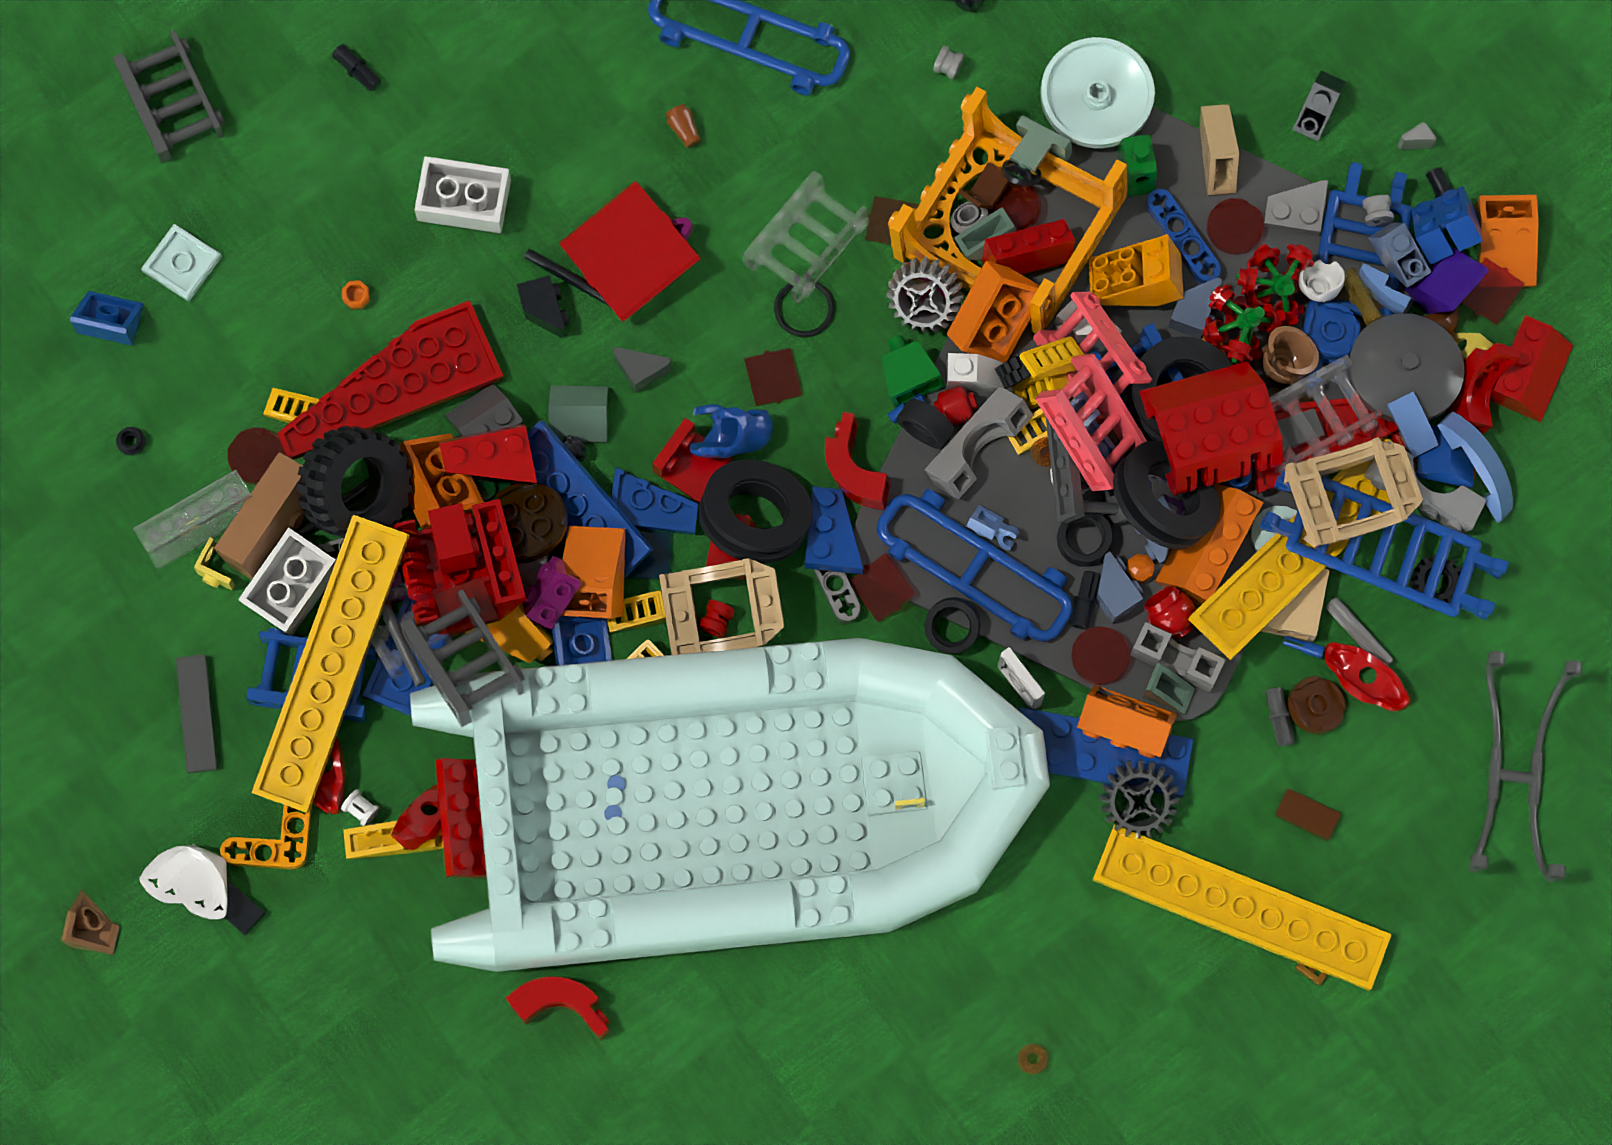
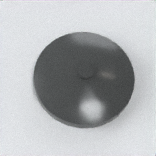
M1400 313L1381 317L1363 329L1355 340L1349 355L1348 375L1351 387L1357 398L1376 416L1395 423L1386 407L1387 404L1414 392L1427 420L1431 421L1448 410L1457 398L1464 380V361L1454 338L1442 326L1423 316Z

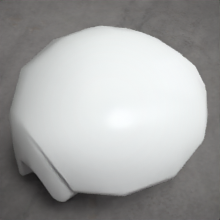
M1319 259L1314 262L1313 267L1307 266L1306 270L1301 271L1299 275L1300 290L1305 296L1316 302H1326L1335 299L1344 285L1345 271L1336 261H1333L1331 264H1325Z

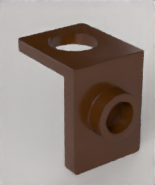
M988 162L971 190L959 189L958 193L978 208L992 210L1010 181L1003 176L999 167L992 162Z

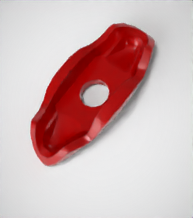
M1338 642L1327 644L1324 653L1325 662L1338 677L1344 689L1362 702L1381 706L1388 711H1400L1410 705L1411 698L1405 686L1392 668L1369 651ZM1362 668H1373L1376 672V680L1372 683L1362 681L1360 678Z
M336 737L330 753L333 767L329 772H323L314 797L315 805L330 814H339L341 811L346 777L343 749L338 737Z
M438 784L417 797L400 815L392 830L391 836L408 850H416L426 841L436 839L442 835ZM425 805H434L438 812L434 815H425L422 813L421 808Z

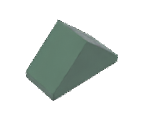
M1003 207L954 237L967 260H982L985 239L1014 232L1016 228Z
M1157 663L1142 698L1185 715L1195 688L1164 665Z

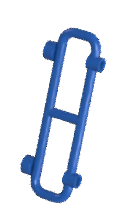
M650 0L649 17L655 25L662 28L659 40L671 47H679L685 36L794 76L790 88L801 95L809 96L814 85L826 87L837 83L844 74L849 62L850 50L848 44L842 38L833 35L834 28L827 23L821 22L817 28L741 0H708L749 15V19L737 44L662 16L659 8L663 0ZM763 20L812 38L820 45H831L837 48L839 56L833 71L828 75H821L748 48L759 21Z
M926 489L920 498L911 494H901L889 502L877 522V534L880 540L890 547L887 553L892 558L902 562L906 557L1012 625L1010 633L1023 641L1029 636L1039 642H1048L1055 639L1061 633L1073 612L1071 598L1062 590L1068 580L1065 575L1052 567H1048L1043 576L1035 573L940 512L946 501L930 489ZM904 505L911 506L979 550L961 578H958L922 555L902 539L896 538L889 533L888 525L900 507ZM988 557L1060 602L1061 611L1049 629L1040 630L1027 619L1014 614L970 585Z

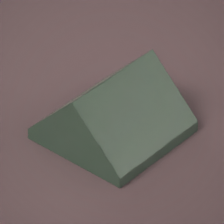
M551 386L548 405L549 427L562 442L566 440V436L571 435L573 438L579 437L582 443H607L608 386Z

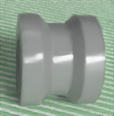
M943 45L935 61L933 71L936 73H946L948 78L954 80L962 65L965 54L960 52L953 53L949 47Z
M1375 195L1363 200V208L1367 211V216L1365 217L1366 225L1376 227L1387 225L1394 221V214L1390 211V205L1392 204L1390 196Z

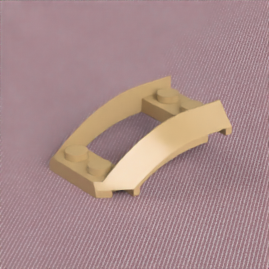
M1379 437L1351 448L1310 458L1307 461L1288 463L1285 468L1284 484H1290L1307 534L1303 540L1313 547L1350 539L1405 521L1423 501L1405 447L1394 442L1391 444L1383 442ZM1375 459L1393 509L1364 519L1337 525L1320 476Z
M747 558L719 565L659 575L672 655L764 646L784 628L776 571L767 565ZM746 576L755 632L700 642L691 586Z

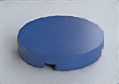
M1329 302L1311 310L1303 323V332L1316 345L1319 357L1330 360L1346 357L1351 352L1361 328L1359 321L1356 320L1354 313L1349 308L1339 303Z

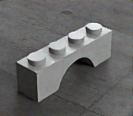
M999 386L925 468L934 485L959 500L977 480L973 471V462L978 451L993 439L1003 436L1015 437L1033 417L1025 401Z
M1406 451L1423 501L1416 509L1420 510L1424 517L1436 520L1465 534L1473 529L1486 503V499L1463 485L1450 493L1444 494L1427 489L1421 484L1415 474L1413 455ZM1372 459L1364 477L1370 480L1374 487L1386 490L1376 460Z

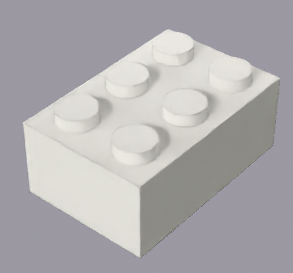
M424 156L414 209L417 221L501 234L511 183L509 169Z
M288 527L238 600L287 634L293 636L325 591L336 560Z

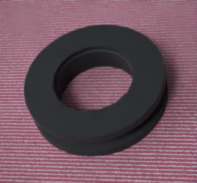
M1173 337L1155 344L1140 359L1145 364L1146 371L1152 378V381L1143 384L1130 383L1127 386V401L1133 419L1149 438L1154 441H1162L1156 418L1147 419L1139 391L1155 387L1159 375L1171 367H1185L1194 370L1198 374H1203L1232 366V363L1217 347L1198 338Z
M1163 441L1144 442L1138 445L1116 467L1113 477L1116 500L1132 526L1150 541L1170 549L1189 548L1211 531L1219 519L1220 502L1214 484L1211 486L1204 485L1201 479V469L1197 470L1196 490H1187L1186 493L1179 494L1184 503L1185 516L1173 513L1165 508L1154 496L1149 486L1148 474L1158 476L1167 481L1165 475L1172 471Z
M752 459L733 461L716 470L708 480L699 505V518L702 528L715 546L738 560L750 558L762 564L782 561L799 549L811 524L813 512L807 491L791 473L772 463ZM742 494L761 496L772 502L780 511L783 523L770 529L750 527L741 522L732 513L728 501L734 496Z

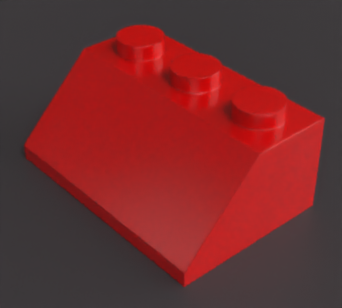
M1525 315L1510 347L1519 349L1521 359L1497 379L1491 392L1490 401L1541 422L1573 345L1551 325Z

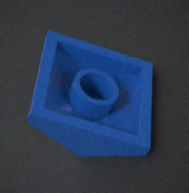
M1431 426L1438 446L1416 457V476L1418 478L1472 488L1474 466L1462 446L1452 450L1438 426Z
M559 617L552 628L556 666L612 660L606 618Z

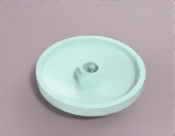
M1101 37L1075 41L1054 55L1045 69L1040 91L1042 108L1051 126L1061 136L1071 140L1072 143L1089 148L1119 145L1121 139L1136 135L1149 118L1155 94L1151 72L1140 55L1121 42Z

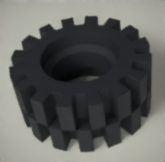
M1020 355L995 368L1005 389L1013 387L1031 376L1021 361Z
M1432 555L1431 558L1426 557L1417 564L1409 580V586L1412 589L1423 593L1426 586V578L1430 574L1436 555ZM1453 559L1451 561L1446 560L1442 575L1447 579V589L1434 595L1435 598L1449 604L1462 570L1460 566L1456 567L1454 565L1456 561Z

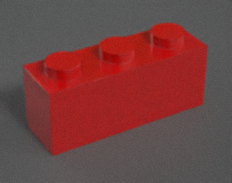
M1065 219L985 239L981 261L983 265L986 261L1009 267L1019 274H1025L1067 263L1073 254L1075 238Z

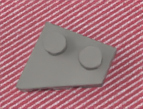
M1322 180L1268 196L1263 227L1319 236L1328 181Z

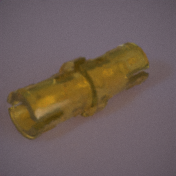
M1354 267L1345 271L1344 286L1351 296L1349 301L1352 305H1356L1367 326L1383 316L1371 298L1372 292L1369 288H1365Z

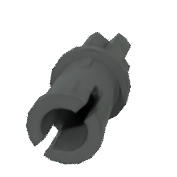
M1282 687L1272 688L1264 693L1271 715L1268 717V720L1272 721L1277 745L1286 747L1294 744V737L1289 720L1291 715L1287 711Z

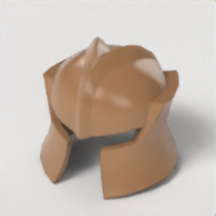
M1291 326L1275 328L1269 336L1268 344L1261 348L1263 351L1262 364L1265 378L1279 384H1291L1297 387L1305 380L1308 373L1315 370L1319 362V352L1313 341L1304 332Z

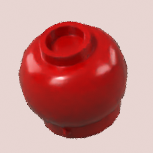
M1175 585L1167 586L1156 592L1144 604V610L1148 613V623L1172 634L1174 639L1183 637L1194 627L1188 619L1196 611L1192 599L1186 593L1180 592Z

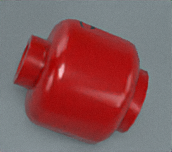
M957 386L938 393L937 401L933 402L935 409L942 413L952 423L953 427L968 422L974 415L973 410L978 409L974 393H967L963 386Z

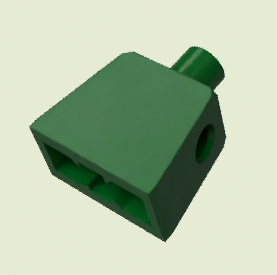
M1147 134L1121 139L1119 145H1117L1119 160L1127 164V197L1151 193L1155 190L1157 167L1151 136ZM1144 176L1146 178L1143 181H1136L1139 177Z
M902 335L889 339L888 345L891 352L883 355L881 361L888 392L895 407L903 402L906 403L919 393L926 396L946 386L939 370L918 341L907 344Z

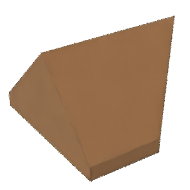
M81 889L68 911L61 941L68 947L113 955L119 925L114 924Z

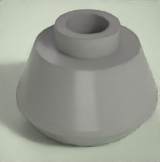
M971 202L963 203L954 211L951 217V225L960 234L989 216L987 208H978Z

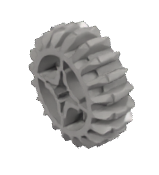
M924 257L921 263L917 258L912 259L910 264L904 262L900 267L901 270H895L893 279L888 283L890 289L887 292V298L892 299L888 304L889 308L897 309L894 313V318L902 317V326L908 323L912 324V332L921 327L923 334L927 333L930 328L936 333L941 327L944 329L949 327L950 321H954L957 312L962 306L961 301L964 299V293L959 292L962 288V283L954 282L957 278V273L949 274L947 272L949 264L943 268L939 267V259H935L933 264H930L928 257ZM918 277L928 278V279H930V280H929V281H923V280L919 279ZM938 286L943 290L946 301L943 300L944 297L939 293ZM929 289H931L930 293L928 294V297H925L923 301L920 302V299L922 298L923 294L926 293ZM906 294L911 297L913 305L908 301ZM921 310H928V311H930V312H932V313H925V312H922Z

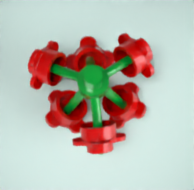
M1263 244L1255 250L1253 257L1248 260L1246 269L1240 268L1239 274L1236 275V279H1238L1237 285L1242 286L1241 295L1245 293L1246 304L1249 308L1253 309L1257 306L1263 308L1264 305L1269 304L1271 294L1276 293L1280 295L1282 301L1275 305V309L1278 311L1283 310L1286 313V320L1282 324L1295 325L1299 322L1298 317L1304 312V308L1298 305L1296 301L1288 298H1292L1295 292L1300 290V270H1306L1307 266L1313 267L1315 264L1312 261V252L1303 245L1298 244L1295 246L1288 244L1287 249L1289 253L1286 261L1290 266L1288 270L1280 273L1275 268L1279 263V248H1270L1267 244ZM1258 269L1263 273L1270 271L1273 275L1272 279L1257 277Z
M1224 284L1221 287L1219 285L1215 290H1212V294L1209 297V300H1211L1209 307L1214 310L1217 308L1224 313L1226 318L1225 325L1220 319L1213 321L1211 317H1207L1206 326L1202 330L1204 339L1218 349L1224 350L1227 354L1226 358L1233 363H1243L1244 360L1252 362L1253 359H1260L1262 351L1259 350V339L1253 335L1254 328L1257 326L1260 331L1271 334L1275 328L1282 326L1283 321L1286 320V313L1283 310L1278 311L1274 309L1272 304H1266L1263 308L1260 306L1254 309L1249 308L1244 296L1239 295L1233 300L1235 293L1231 291L1232 286ZM1238 326L1242 330L1241 335L1238 338L1229 340L1228 346L1222 345L1221 347L1220 343L1228 339L1227 331Z

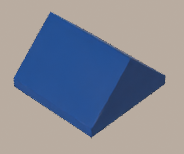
M88 291L71 315L70 322L78 334L133 346L144 303Z

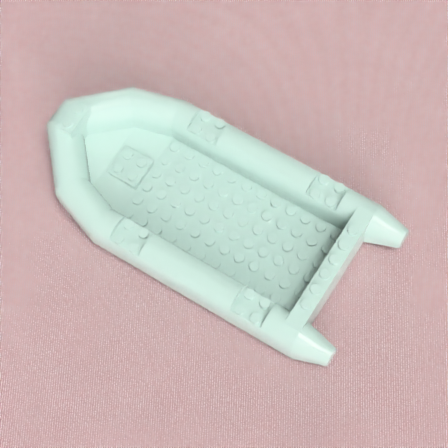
M864 638L521 669L525 680L522 681L523 694L518 695L512 684L472 705L473 709L469 711L472 722L464 727L460 726L435 685L410 693L413 726L474 738L490 907L431 928L434 961L495 972L891 932L976 893L1050 786L1043 731L955 657L948 654ZM503 671L474 673L458 682V686L455 688L460 695L463 693L468 695L505 673ZM618 775L624 779L625 787L622 792L615 787L608 789L607 782L610 777ZM925 798L924 807L917 808L916 805H908L902 807V809L895 810V801ZM609 805H617L622 811V817L615 816L607 820L604 816V811Z

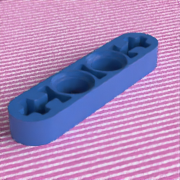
M1155 189L1149 193L1146 201V208L1163 234L1170 236L1181 253L1182 261L1199 284H1203L1212 279L1219 278L1221 272L1219 262L1172 195L1165 189ZM1156 197L1158 200H1165L1164 209L1168 214L1164 219L1161 218L1164 215L1162 207L1160 205L1156 207L1153 205ZM1172 219H1178L1182 222L1183 229L1179 232H1173L1168 228L1167 223ZM1187 242H1194L1198 245L1199 252L1195 255H1189L1184 251L1183 246ZM1203 255H1205L1202 261L1204 266L1207 269L1211 267L1214 269L1212 272V277H1210L1208 274H1201L1203 266L1198 260Z

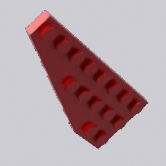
M470 300L415 321L402 335L395 337L389 342L387 347L377 355H373L339 383L340 385L330 393L322 396L314 406L306 412H302L277 433V437L285 455L292 460L303 457L306 451H312L314 448L312 443L317 438L324 439V433L331 429L337 430L342 426H356L373 430L503 380L501 369Z

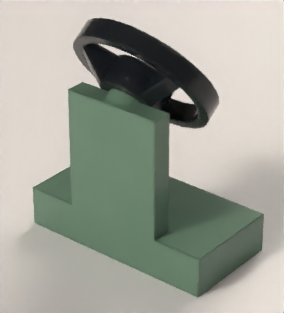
M1022 115L1016 123L1018 135L1023 139L1010 156V159L1003 163L1001 172L1007 180L1017 185H1036L1041 178V171L1038 167L1049 152L1067 162L1072 154L1071 140ZM1008 171H1012L1016 175L1024 177L1026 180L1017 178L1011 175ZM1033 171L1037 178L1032 179L1030 172Z

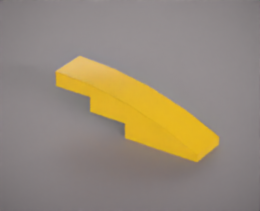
M397 821L343 830L346 859L381 857L443 849V838L441 835L436 839L426 841L416 850H408L391 836Z

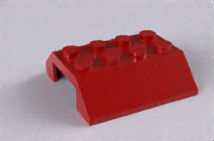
M1248 362L1139 391L1147 419L1156 418L1172 471L1165 475L1172 495L1186 493L1187 490H1196L1197 470L1201 469V479L1205 486L1236 479L1240 475H1250L1252 454H1254L1255 466L1260 472L1267 468L1271 469L1282 465L1283 438L1264 381Z
M500 499L471 505L474 516L472 518L474 530L469 531L470 538L476 537L480 554L475 555L477 567L442 575L431 528L417 531L414 519L397 523L392 527L395 530L410 535L404 550L406 553L402 555L400 563L402 564L408 596L410 599L417 601L412 606L416 627L420 625L424 627L460 607L457 592L462 589L468 598L474 597L481 610L478 614L485 625L501 621L526 600ZM467 616L436 634L445 635L474 628V625Z

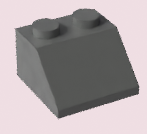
M493 383L445 414L459 436L524 424L522 418L507 397Z

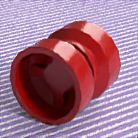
M710 599L706 606V616L701 618L698 628L712 636L725 638L728 631V621L733 619L736 611L725 603Z

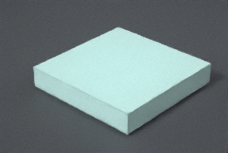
M174 224L141 270L189 302L222 256L219 252Z

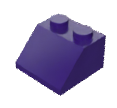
M1452 248L1453 255L1432 264L1428 263L1427 265L1431 273L1404 290L1414 299L1425 314L1450 312L1463 301L1489 270L1482 264Z

